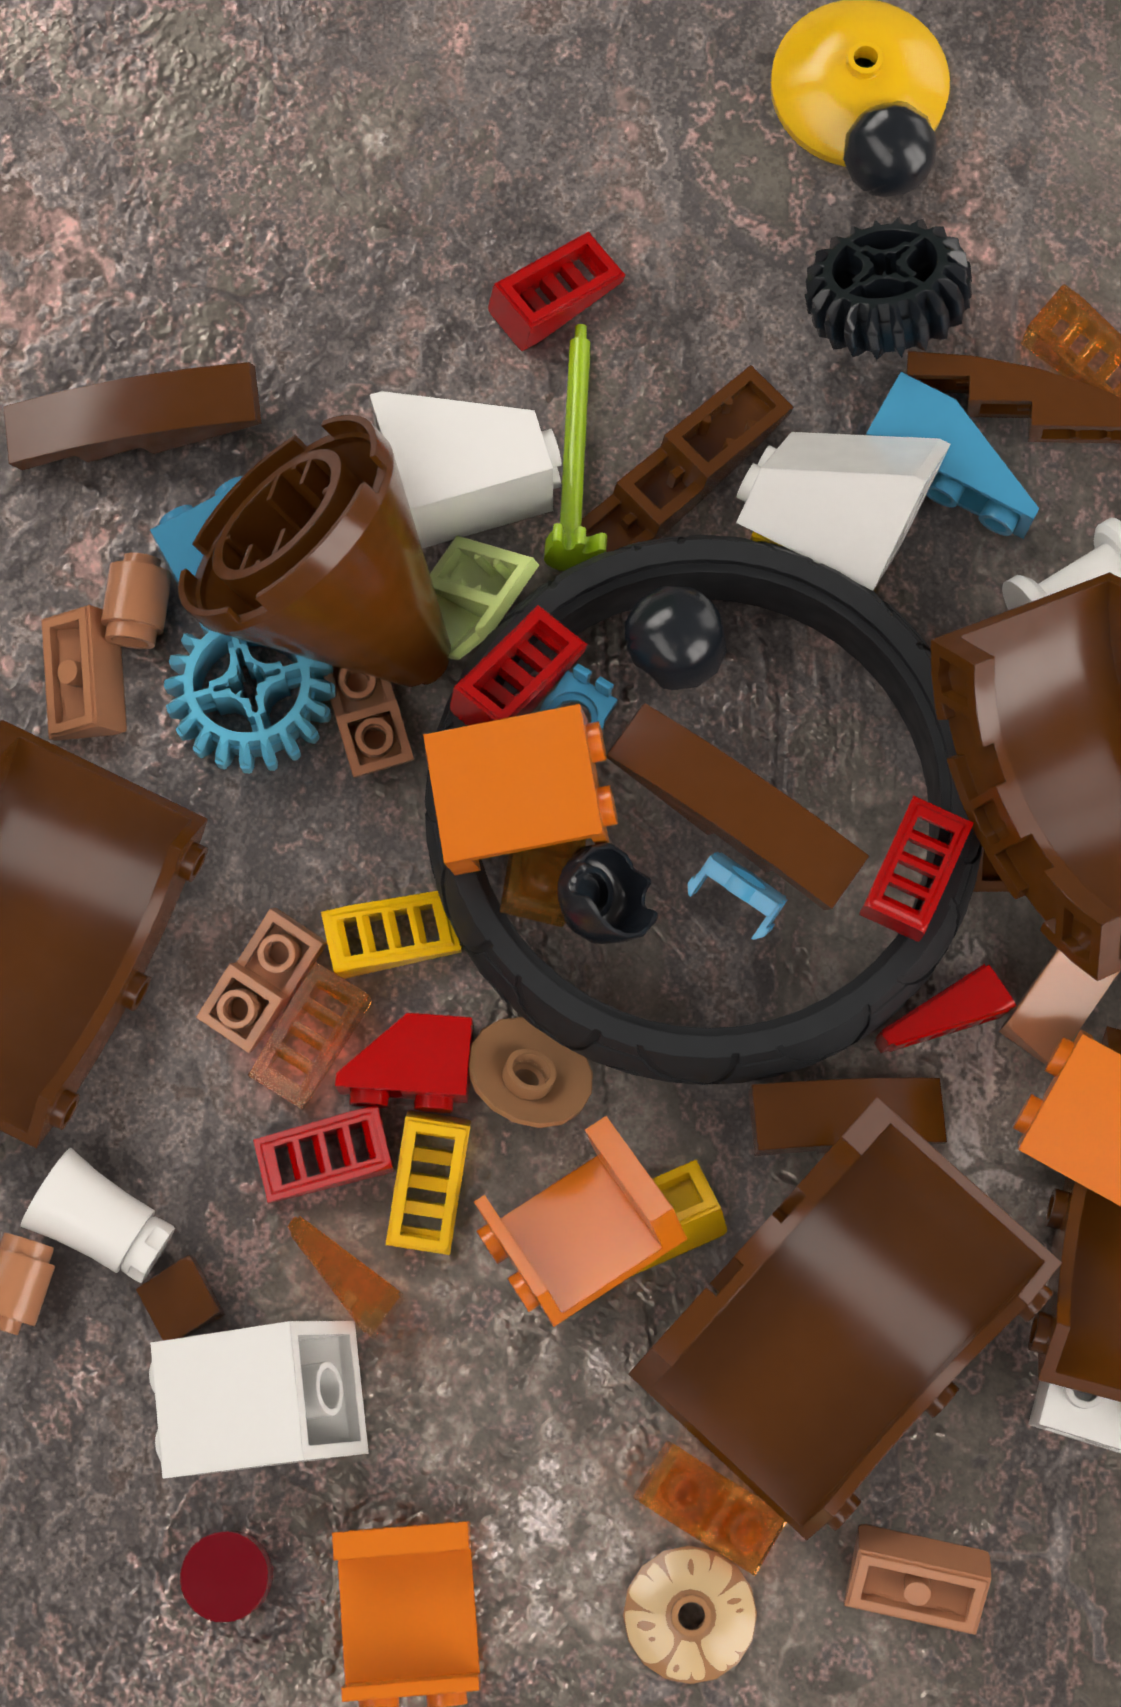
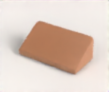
M87 605L41 619L48 734L50 740L58 741L111 736L126 732L121 646L111 644L105 640L106 626L101 624L103 611L101 608Z
M1056 948L999 1032L1047 1065L1062 1037L1071 1041L1074 1039L1119 972L1096 981Z
M861 1524L856 1536L844 1606L976 1635L991 1582L990 1555L988 1552L976 1548Z

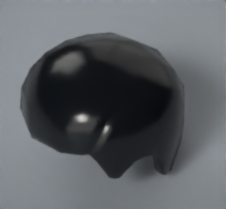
M903 101L884 103L866 109L856 119L846 133L843 160L852 181L863 191L869 192L872 196L879 197L903 195L916 189L930 173L935 163L937 138L928 116L909 103Z
M658 587L635 602L625 621L627 651L636 667L649 674L663 689L678 690L700 686L718 672L727 653L724 626L719 611L706 596L691 587Z
M612 843L594 844L579 848L570 856L559 876L557 893L564 920L572 931L591 943H621L643 937L657 921L658 913L655 910L648 909L645 905L646 892L652 884L650 877L633 868V863L627 853Z

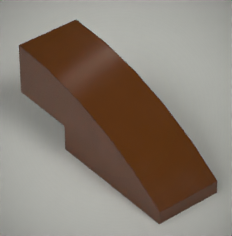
M858 1078L753 1084L748 1091L754 1156L817 1151V1154L827 1153L877 1097L930 1145L947 1142L940 1078Z

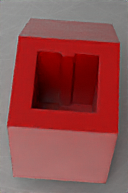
M406 1013L336 1072V1089L341 1095H350L349 1104L358 1107L378 1105L379 1108H387L389 1098L415 1100V1110L435 1113L453 1112L454 1103L468 1104L470 1084L468 1066L474 1033L472 1017Z

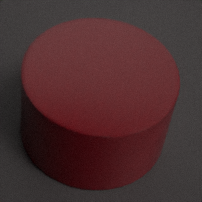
M222 1531L200 1539L186 1554L180 1572L181 1590L191 1609L207 1620L221 1623L239 1620L257 1610L266 1600L273 1582V1567L268 1552L257 1539L240 1531Z

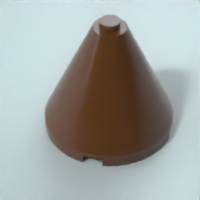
M341 415L323 420L321 426L329 435L308 446L296 435L292 436L251 468L216 506L192 543L204 555L196 575L194 576L187 568L180 573L178 592L181 604L199 623L210 631L407 687L431 684L448 667L451 643L392 447L389 441L364 417Z

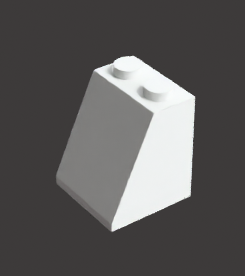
M385 391L370 394L375 428L389 441L392 447L422 549L454 540L456 536H468L553 511V489L561 487L557 468L562 465L561 457L552 429L541 431L535 410Z
M791 432L777 449L768 445L758 464L753 463L749 468L736 496L745 502L736 523L800 555L809 557L818 564L822 563L873 591L898 553L951 444L938 438Z
M288 1321L150 1343L152 1363L149 1369V1380L151 1388L155 1393L158 1423L155 1447L161 1461L163 1479L369 1454L355 1321Z

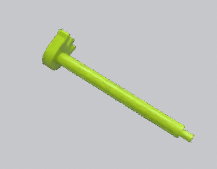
M577 324L575 326L574 338L569 343L560 523L553 525V530L547 536L544 543L545 563L551 568L565 571L592 557L605 553L607 550L606 533H598L586 537V528L581 526L591 342L586 339L587 326L584 324Z

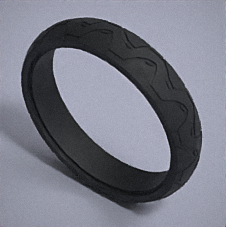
M691 535L686 538L673 536L637 542L620 547L614 551L601 553L557 575L555 580L548 581L538 587L515 606L501 620L496 629L487 635L467 663L460 676L461 678L458 680V682L462 680L537 605L577 635L588 627L607 618L632 610L635 602L660 586L691 587L701 592L709 600L733 601L758 606L793 618L831 639L859 661L887 693L911 734L921 761L927 787L928 802L969 820L959 798L947 762V758L956 755L948 719L937 720L931 675L930 647L905 618L891 605L881 600L874 591L858 584L831 567L822 563L818 564L809 557L800 555L777 544L752 541L742 537ZM534 635L528 640L529 643L547 657L554 652ZM517 655L512 658L514 662L529 674L534 671L532 667ZM496 676L494 680L513 695L516 693L517 689L501 676ZM452 693L446 703L436 732L467 726L450 710ZM429 767L427 769L425 826L432 873L434 874L444 911L460 943L464 946L465 951L481 975L489 981L494 990L532 1026L562 1046L596 1063L631 1075L671 1083L699 1085L731 1084L780 1076L787 1072H793L814 1065L831 1057L878 1029L899 1011L910 997L914 996L931 976L949 949V945L967 912L976 884L983 848L973 828H971L934 915L920 942L898 933L896 938L876 961L853 981L827 998L800 1011L770 1021L749 1025L719 1028L675 1026L646 1020L617 1010L588 996L558 975L537 956L508 919L489 883L482 859H479L481 871L456 876L444 864ZM929 823V836L949 845L953 833ZM927 851L926 861L939 867L943 857ZM923 875L920 885L929 888L933 879ZM916 898L912 908L919 911L923 901Z

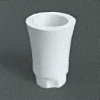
M69 1148L52 1168L31 1201L21 1222V1227L57 1240L91 1257L115 1273H118L121 1269L122 1272L139 1283H142L148 1276L175 1230V1227L156 1216L153 1217L155 1210L135 1199L104 1177L72 1148Z

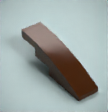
M908 351L906 374L942 393H966L967 415L969 417L1028 418V442L1121 444V397L1108 391L1035 367L972 355Z
M250 362L187 368L121 378L63 390L3 406L8 461L10 465L22 471L72 456H77L86 462H91L137 448H143L152 454L262 424L255 366Z
M750 365L666 433L661 446L616 482L613 494L582 518L581 526L586 528V537L598 533H606V552L614 551L633 543L661 538L740 465L791 414L794 407Z
M646 703L641 705L606 753L607 759L705 834L715 833L764 872L774 871L823 910L833 909L869 858L867 853L762 777Z

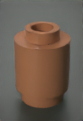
M144 553L124 554L123 561H115L110 564L101 624L106 626L105 640L107 642L132 649H152L155 647L156 636L164 632L172 573L161 567V560L159 558Z
M3 1234L0 1242L1 1331L18 1336L22 1323L35 1327L55 1269L54 1265L49 1264L54 1251L53 1247L13 1234Z

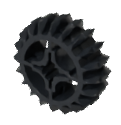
M897 217L892 224L880 225L875 219L873 226L866 229L851 226L848 237H831L829 249H821L815 252V263L807 268V278L805 281L807 312L811 314L813 326L817 329L819 337L829 339L833 349L848 347L852 357H857L865 351L872 352L876 360L885 352H897L902 358L905 349L912 347L926 351L929 339H947L949 327L962 324L963 313L970 308V298L972 297L971 265L967 261L966 252L960 247L959 239L947 237L944 226H935L928 229L924 219L917 220L911 225L904 224L902 219Z

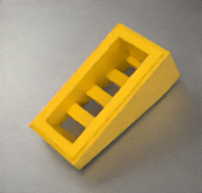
M438 891L321 911L332 967L337 981L462 952L460 941L444 911ZM433 908L440 941L427 943L420 911ZM408 914L415 945L402 947L396 917ZM383 920L389 949L376 951L370 922ZM358 926L363 954L351 956L345 928Z
M407 1111L385 1245L450 1255L471 1120L419 1111ZM417 1134L455 1140L454 1149L451 1151L415 1145ZM420 1161L451 1166L449 1177L411 1171L412 1162ZM408 1187L446 1193L445 1204L407 1198ZM404 1213L442 1219L441 1231L402 1225Z

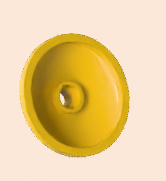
M876 0L836 1L823 5L802 17L792 26L781 41L775 54L771 73L772 102L779 121L787 133L810 154L829 163L846 167L843 160L846 133L859 115L866 109L884 103L907 102L928 116L935 132L944 115L950 90L948 64L935 36L920 20L910 13L894 5ZM866 58L871 60L874 65L869 68H863L857 65L855 60Z

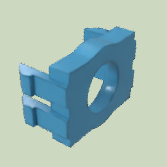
M577 664L573 668V673L569 670L566 671L555 690L545 698L540 711L555 709L569 702L579 703L589 711L591 723L599 721L603 732L604 724L617 705L618 699L612 696L613 683L600 676L595 681V686L590 683L592 671Z
M718 851L709 856L699 873L692 876L687 883L688 895L691 897L699 891L709 876L732 894L764 914L766 917L751 938L753 940L765 937L775 926L773 921L788 901L785 895Z

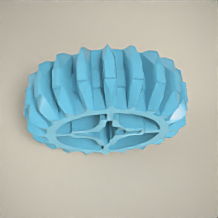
M201 623L200 625L205 635L202 639H198L192 634L183 633L181 642L190 655H170V667L180 675L172 676L164 681V688L167 694L177 697L166 705V709L170 718L183 719L176 728L181 740L185 741L196 738L193 751L199 758L208 756L216 749L215 763L218 768L225 770L232 763L235 755H238L242 772L250 774L254 769L255 757L263 756L268 770L275 771L278 768L276 752L285 749L288 757L295 761L301 757L296 739L301 737L308 743H317L320 736L310 721L324 723L329 722L331 719L330 709L321 702L336 697L335 685L327 680H323V676L333 673L332 665L277 649L274 650L288 657L294 664L282 666L280 661L265 664L254 659L248 647L266 646L210 631ZM229 653L230 665L223 676L209 681V688L202 689L204 679L210 668L221 657ZM244 665L247 666L251 679H256L258 684L256 688L258 695L255 696L258 706L257 712H254L249 698H245L243 695V682L246 681L242 670ZM300 687L299 695L292 709L283 719L271 726L270 712L277 701L291 696V689ZM218 710L221 716L232 713L243 715L249 720L252 732H237L225 729L214 723L205 714Z

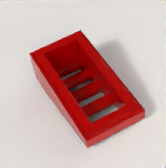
M588 231L495 283L488 304V310L521 351H525L551 335L624 281L625 274ZM579 259L594 276V279L588 281L573 263ZM558 273L573 289L571 292H568L555 277ZM540 288L551 303L547 305L535 290Z
M537 605L454 686L450 710L467 726L530 714L559 682L566 671L586 651L587 643ZM534 635L558 655L551 660L529 643L528 640ZM517 655L539 674L534 678L514 662L512 658ZM497 675L501 676L520 693L515 697L494 679Z
M913 795L859 915L920 942L934 915L974 823ZM920 818L953 833L949 845L913 829L917 819ZM907 841L943 857L939 867L904 851ZM897 863L933 879L930 887H924L894 873ZM887 885L923 901L919 911L884 895Z
M983 964L881 1030L875 1037L876 1041L874 1044L880 1053L893 1052L1000 1019L1016 1007V1003L990 964L987 966Z
M378 1105L349 1111L253 1139L268 1204L395 1172ZM363 1128L370 1160L358 1163L350 1131ZM337 1134L345 1167L333 1170L325 1137ZM312 1140L320 1174L308 1177L300 1143ZM288 1147L295 1181L286 1184L282 1183L275 1149Z

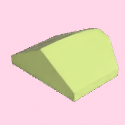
M461 536L455 537L430 573L451 643L448 658L460 660L496 629L539 567V564L533 557Z

